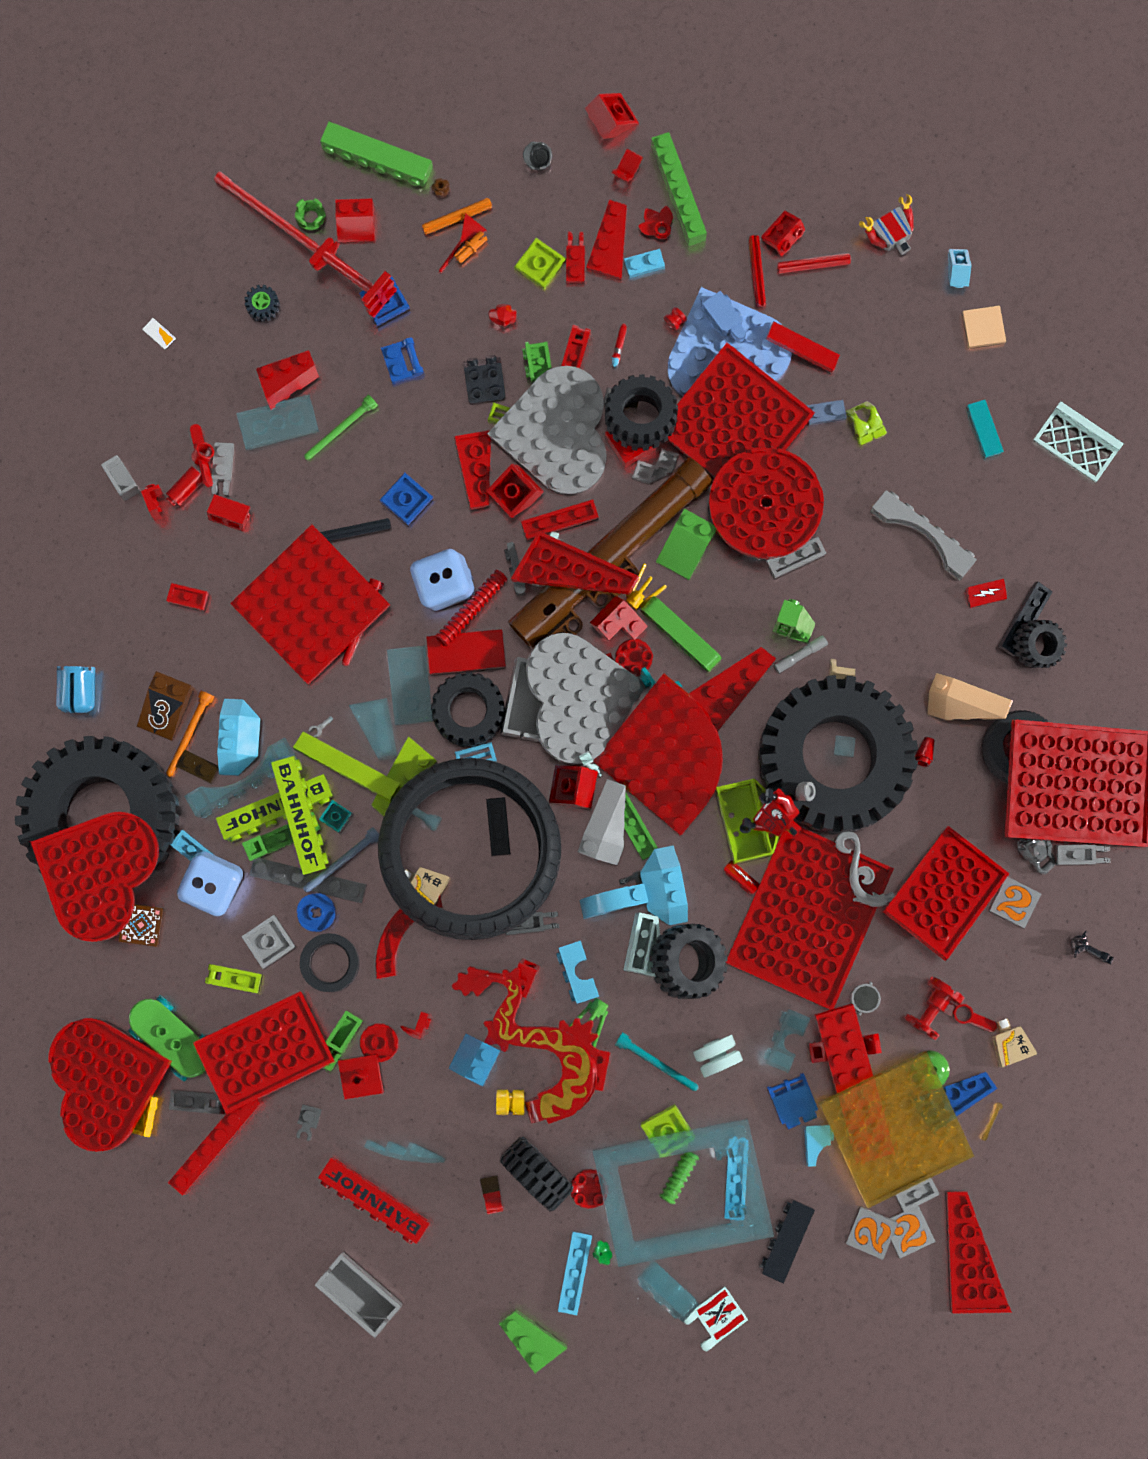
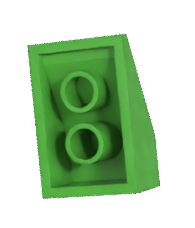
M684 508L656 562L689 580L717 532L714 524Z

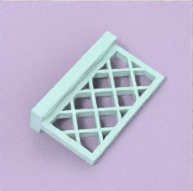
M1061 401L1033 440L1094 482L1098 481L1124 444ZM1055 415L1063 419L1064 426L1053 428L1052 419ZM1067 428H1077L1080 437L1069 439ZM1064 429L1066 439L1056 441L1054 431ZM1051 431L1053 442L1045 443L1039 439L1044 432ZM1092 438L1095 447L1085 449L1083 439ZM1080 439L1082 450L1071 452L1070 441ZM1067 442L1068 452L1061 454L1057 451L1056 444ZM1107 448L1112 454L1109 458L1100 460L1099 449ZM1096 450L1098 460L1087 462L1085 452ZM1082 452L1084 463L1076 464L1073 462L1072 454ZM1098 463L1100 471L1096 476L1089 473V464Z

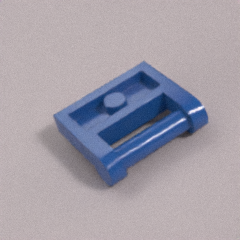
M406 338L401 342L381 348L392 384L424 374L423 367H420L413 346L415 344L413 338ZM401 349H407L413 370L408 371Z

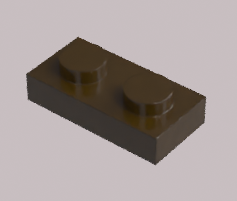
M184 750L176 766L212 784L219 771L218 765L187 750Z

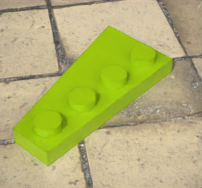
M408 736L387 777L401 784L398 789L399 791L415 775L436 765L437 760ZM377 794L371 806L384 817L391 801Z

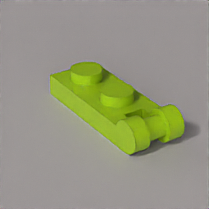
M212 964L208 965L207 970H209L208 978L206 977L205 983L258 993L262 974ZM217 972H222L220 980L215 979Z

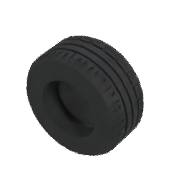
M1027 710L1011 711L1007 714L1006 719L995 720L987 729L982 742L983 759L990 772L998 779H1001V781L1008 784L1009 759L1005 755L1003 741L1011 732L1012 720L1048 722L1040 714Z

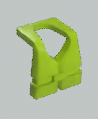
M868 401L846 411V414L853 420L859 445L866 444L872 441L873 438L877 439L887 433L876 407ZM860 408L869 409L870 416L867 422L859 419L855 411Z

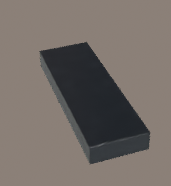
M505 797L486 799L491 856L511 855Z

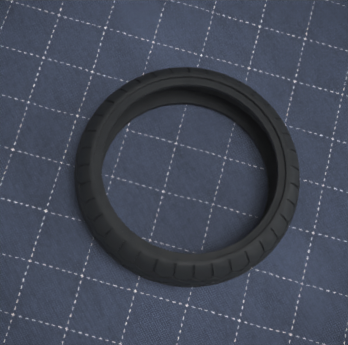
M460 758L444 761L423 770L398 791L389 804L382 820L378 838V860L384 883L391 897L399 908L414 922L433 933L448 938L479 940L511 931L528 920L542 906L549 896L559 872L561 837L558 823L550 804L529 779L518 771L498 762L479 758ZM477 784L494 788L512 798L525 811L534 827L539 849L536 873L528 887L519 897L493 912L478 915H462L443 910L420 895L409 881L403 868L400 856V841L408 818L427 797L450 786Z

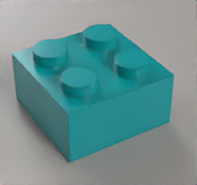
M332 800L319 820L340 834L353 813Z

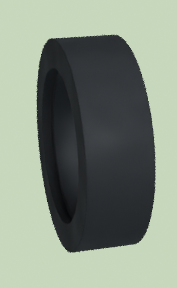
M326 933L318 935L311 939L301 952L300 971L303 978L311 987L322 992L332 993L347 988L355 980L359 971L360 960L355 946L348 939L337 934ZM325 944L340 946L348 956L349 963L346 973L342 978L334 982L321 981L314 975L311 968V959L314 952Z

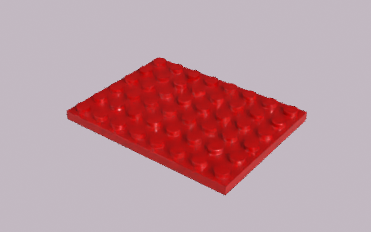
M1012 720L1005 837L1148 847V731Z
M804 828L795 837L787 830L784 831L780 836L727 957L728 961L725 963L826 1009H834L877 910V907L853 901L856 895L851 888L849 871L854 850L849 854L842 853L837 849L835 842ZM860 854L858 868L862 866L870 867L875 874V879L868 885L861 883L865 877L860 875L858 880L861 888L870 895H873L872 892L878 895L883 894L894 868Z

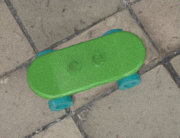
M161 995L156 1000L144 999L137 1002L129 1013L130 1028L128 1032L139 1042H145L154 1051L172 1061L170 1070L182 1081L185 1082L189 1077H197L204 1073L206 1070L193 1042L206 1037V1035L202 1033L198 1037L171 1012L174 1006Z

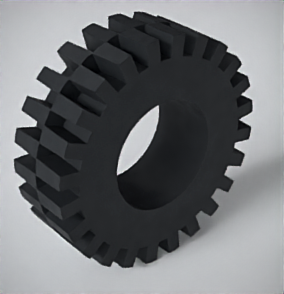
M836 675L826 676L824 680L820 681L812 679L803 687L793 689L785 699L778 703L769 717L761 735V745L758 751V760H760L761 764L759 770L761 780H765L766 790L770 788L774 793L779 788L785 795L792 798L794 805L799 810V814L794 820L798 825L803 823L809 826L811 831L819 832L823 830L828 831V834H839L840 832L848 831L857 832L862 828L872 826L888 815L903 800L905 792L910 789L913 782L911 779L912 774L917 769L918 763L914 755L918 750L917 740H913L911 735L914 727L911 721L906 722L902 716L905 710L901 704L895 706L890 701L892 695L886 690L882 693L875 690L873 682L867 680L862 684L856 682V677L848 675L844 679H836ZM838 722L847 724L861 733L867 741L871 753L870 769L863 782L851 788L835 789L827 787L813 778L807 770L803 758L804 741L812 729L821 724ZM799 783H813L815 786V797L812 801H799L796 798L795 791Z
M84 736V741L78 742L74 739L65 741V747L61 750L53 747L46 752L49 758L45 762L37 760L32 768L36 773L32 779L24 778L21 784L27 788L24 797L17 796L16 805L21 808V815L15 816V825L22 829V834L18 835L20 845L27 847L28 853L25 855L30 862L39 867L31 842L67 829V812L71 801L83 788L98 782L115 783L124 791L129 801L130 814L138 816L149 824L157 837L159 846L157 864L159 861L165 862L169 854L166 853L169 844H172L176 838V835L173 833L174 826L180 823V816L175 813V806H179L177 796L172 793L171 788L174 786L170 778L163 773V768L146 753L128 742H120L112 737L104 736L103 739H98L94 736ZM154 869V871L152 872V874H151L149 877H151L152 875H154V874L157 872V870Z

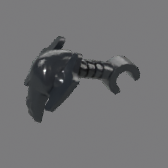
M1085 930L1082 935H1076L1071 939V946L1075 952L1073 957L1075 959L1078 954L1086 951L1098 957L1099 960L1110 965L1112 964L1114 957L1110 956L1109 953L1088 945V931Z

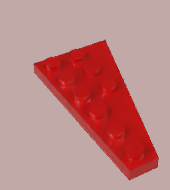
M538 531L512 575L511 580L512 582L630 595L639 577L634 573Z
M760 647L688 694L702 705L709 714L714 727L719 731L774 663L776 658Z
M946 1191L951 1313H1012L988 1246L985 1243L982 1230L975 1216L976 1214L968 1192Z

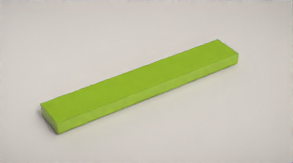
M302 732L293 746L294 750L389 801H392L401 786L399 782L305 732Z

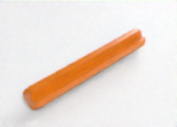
M489 198L463 207L422 225L425 234L432 233L463 220L465 213L471 217L492 208V203Z

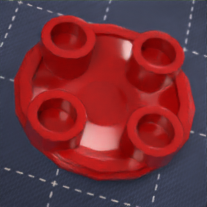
M640 639L624 641L615 652L616 663L636 677L641 675L643 667L648 670L652 664L653 653L651 648Z
M593 1169L582 1170L571 1181V1184L574 1186L571 1197L577 1205L590 1209L604 1204L609 1187L605 1176L599 1171Z

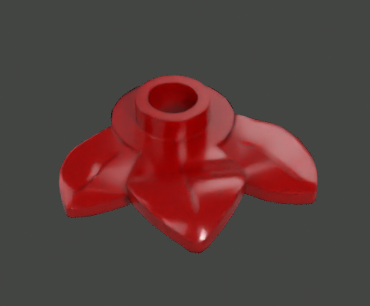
M665 206L660 213L646 208L644 212L645 222L638 225L640 231L647 236L654 235L657 239L663 240L668 238L671 234L670 224L673 221V214L670 208ZM659 229H664L665 232H664V233H660L658 230H659Z

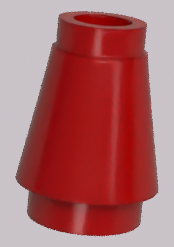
M924 737L915 754V760H918V765L929 767L930 763L933 762L935 745L933 738Z

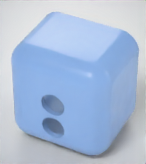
M446 549L417 560L410 567L420 602L430 610L439 611L466 601L474 595L475 587L472 581L471 570L468 568L464 556L453 549ZM445 568L452 570V576L449 579H444L442 576V571ZM432 573L440 575V580L436 584L430 582V575Z
M200 851L191 859L177 890V896L180 901L213 916H222L232 902L243 878V871L233 863L206 851ZM200 877L203 880V886L195 888L192 885L193 878ZM207 883H213L216 886L214 893L209 894L205 891Z

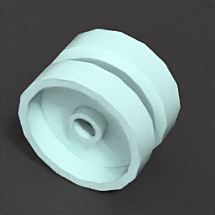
M732 1035L713 1040L693 1052L698 1062L710 1060V1062L702 1065L700 1068L704 1078L743 1060L740 1052L737 1050L726 1053V1050L734 1047L736 1044Z

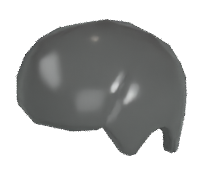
M533 141L524 148L523 160L531 169L544 170L552 162V150L547 144Z

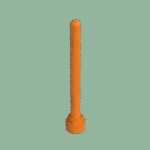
M202 690L198 695L199 704L166 771L168 777L173 776L205 707L209 706L210 703L212 704L215 696Z

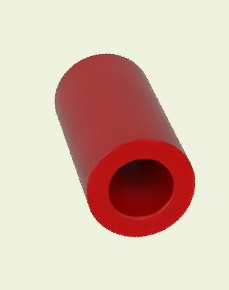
M191 466L166 492L168 496L166 500L173 506L176 504L181 506L203 482L201 473Z

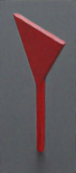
M466 213L464 215L461 239L439 269L440 273L463 242L473 238L479 231H486L483 226Z

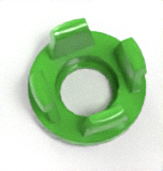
M316 198L308 201L301 199L297 202V209L295 211L297 224L301 228L310 231L320 228L326 218L321 202ZM308 211H314L318 215L312 223H308L304 219V215Z

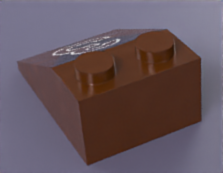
M156 671L149 685L137 727L173 741L195 688Z

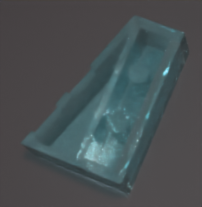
M387 698L349 705L377 758L380 761L397 758L398 751Z
M654 1259L637 1277L640 1281L638 1285L646 1292L650 1290L654 1294L653 1299L661 1306L664 1304L669 1309V1314L675 1319L679 1318L684 1322L699 1305L698 1300Z

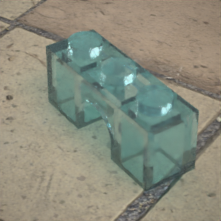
M790 1009L782 1012L778 1021L781 1023L779 1030L775 1029L771 1038L774 1041L772 1048H767L764 1059H766L765 1064L789 1073L796 1055L785 1048V1038L792 1033L804 1036L810 1021L809 1017Z

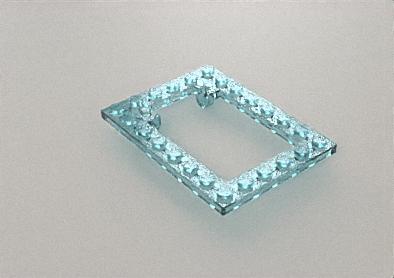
M748 1118L593 1150L619 1267L774 1237ZM714 1147L717 1161L722 1160L724 1156L736 1157L746 1206L736 1205L728 1209L731 1223L634 1242L618 1166Z

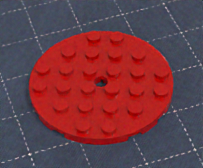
M758 447L732 457L717 473L709 497L711 519L721 538L736 551L760 559L783 557L802 548L817 531L824 507L823 490L813 469L797 455L780 448ZM765 498L770 499L772 505L763 507L761 501Z

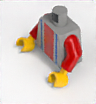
M906 194L907 201L905 203L903 202V197H899L898 201L903 205L902 208L899 206L874 222L872 218L865 217L867 220L866 225L863 221L859 222V226L866 229L865 233L871 244L886 251L897 247L901 255L911 249L906 242L910 239L913 231V212L910 206L912 197Z

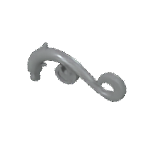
M850 831L841 832L835 841L836 847L840 852L849 854L852 851L844 846L846 839H852L855 844L849 871L851 888L856 895L853 901L872 907L887 905V902L891 901L895 896L893 892L886 895H878L872 892L873 895H870L861 888L858 877L863 875L865 878L861 883L868 885L875 879V874L870 867L862 866L858 868L860 856L858 836Z

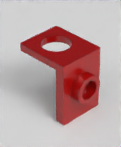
M626 149L617 169L612 170L611 173L627 182L631 181L643 157L630 149Z

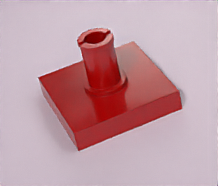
M377 1054L338 1060L344 1100L382 1094L384 1092Z

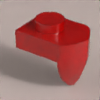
M421 1011L415 1030L402 1025L400 1028L409 1036L421 1040L424 1030L429 1029L432 1019L429 1018L430 1014Z

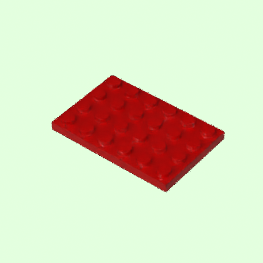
M947 826L884 909L883 913L946 961L1010 873L950 826Z
M301 991L193 1042L226 1115L335 1062Z

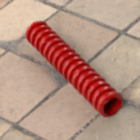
M494 570V574H491L490 578H487L486 582L482 584V587L478 588L479 591H475V595H472L471 599L467 600V604L464 603L463 608H460L459 612H456L455 616L451 617V621L449 620L447 625L443 626L444 629L439 630V633L435 635L437 641L443 646L448 647L449 642H453V638L457 637V633L460 634L461 629L463 630L465 625H468L469 621H472L473 617L477 615V612L481 611L480 608L485 607L484 604L488 603V599L491 600L492 595H496V591H499L500 587L504 586V583L508 581L506 575L500 570Z

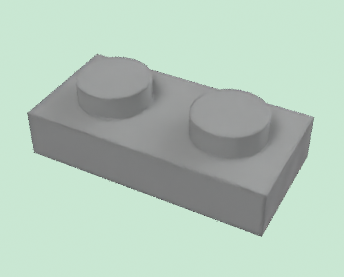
M930 1176L895 1193L903 1212L940 1195Z

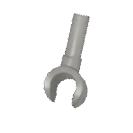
M331 716L318 726H311L308 731L311 732L316 728L318 732L313 737H319L322 734V729L333 718Z

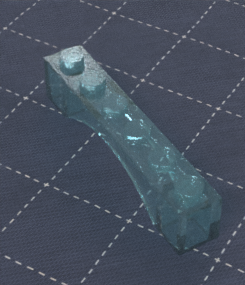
M284 737L267 748L260 764L243 780L224 787L210 788L200 786L184 797L195 816L205 818L212 814L211 810L216 807L222 808L229 804L228 800L234 797L237 799L246 794L245 790L251 787L252 789L257 788L266 778H274L275 775L271 762L295 756L296 759L298 757L288 740Z

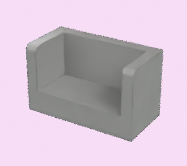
M118 455L101 464L124 501L141 492Z

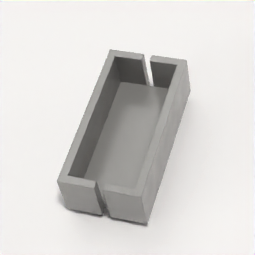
M517 657L514 660L500 734L515 738L521 735L520 739L538 742L539 735L536 720L542 703L536 699L528 686L526 673L527 659Z
M344 1252L338 1256L315 1284L320 1291L374 1338H376L403 1305Z

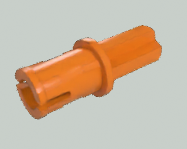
M479 231L478 234L470 241H466L465 245L455 253L454 257L459 263L465 261L472 253L475 254L476 250L488 240L486 236L482 237L484 233Z

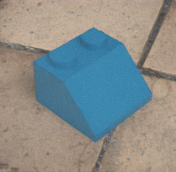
M465 1034L448 1069L484 1086L501 1050Z

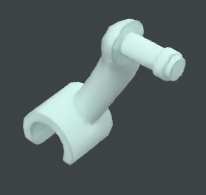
M588 751L579 756L583 766L598 771V777L603 776L598 768L599 766L591 764L593 759Z

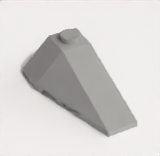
M607 779L577 852L597 860L618 865L624 848L625 785Z

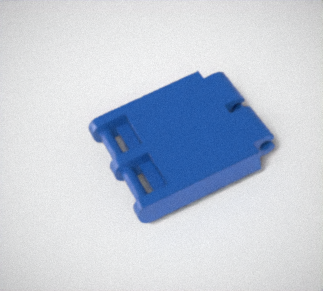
M801 1073L799 1077L788 1081L786 1079L784 1083L777 1086L767 1087L781 1124L785 1123L787 1129L801 1125L799 1117H802L804 1123L817 1118L815 1111L818 1110V1107L804 1073ZM802 1080V1082L790 1086V1084ZM782 1087H786L785 1089L779 1090V1091H777V1092H775V1093L773 1092V1091H775V1090H777V1089H780V1088H782Z

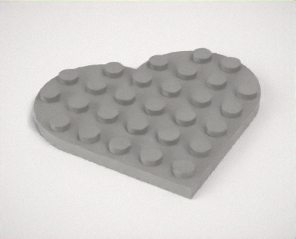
M559 366L543 373L487 433L489 437L538 481L556 493L578 494L584 492L597 483L605 469L607 456L605 444L599 433L595 430L603 413V394L596 380L589 373L577 367Z
M559 633L541 640L532 649L526 663L528 686L536 699L542 703L536 720L539 741L549 755L568 764L582 763L579 756L587 751L592 759L599 756L645 688L644 683L589 642L573 634Z

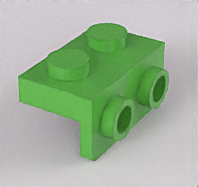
M525 342V348H522L523 359L528 361V366H525L526 378L530 377L531 383H534L543 373L552 369L548 343L529 344V342Z

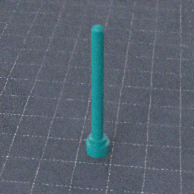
M621 1033L615 1043L616 1047L625 1050L627 1048L692 1091L698 1090L696 1083L632 1043L627 1034Z

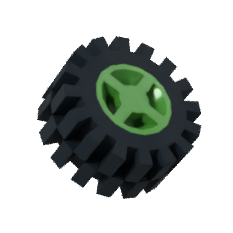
M256 285L257 288L254 289L252 287L250 288L251 292L247 291V297L245 296L244 298L245 307L252 318L254 317L255 320L258 321L260 319L261 322H265L264 319H267L269 321L271 320L270 317L274 318L276 316L275 312L278 313L279 299L271 287L267 288L266 285H263V287Z

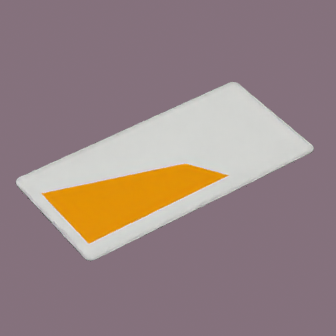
M154 318L143 328L164 349L176 339Z

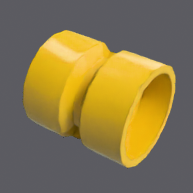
M497 1090L496 1114L508 1115L509 1112H512L513 1115H524L525 1090H513L512 1093L508 1090Z

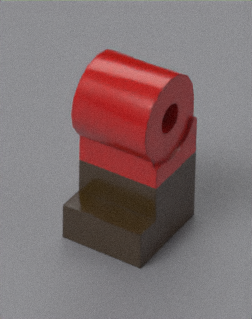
M498 1175L480 1178L487 1214L503 1212Z

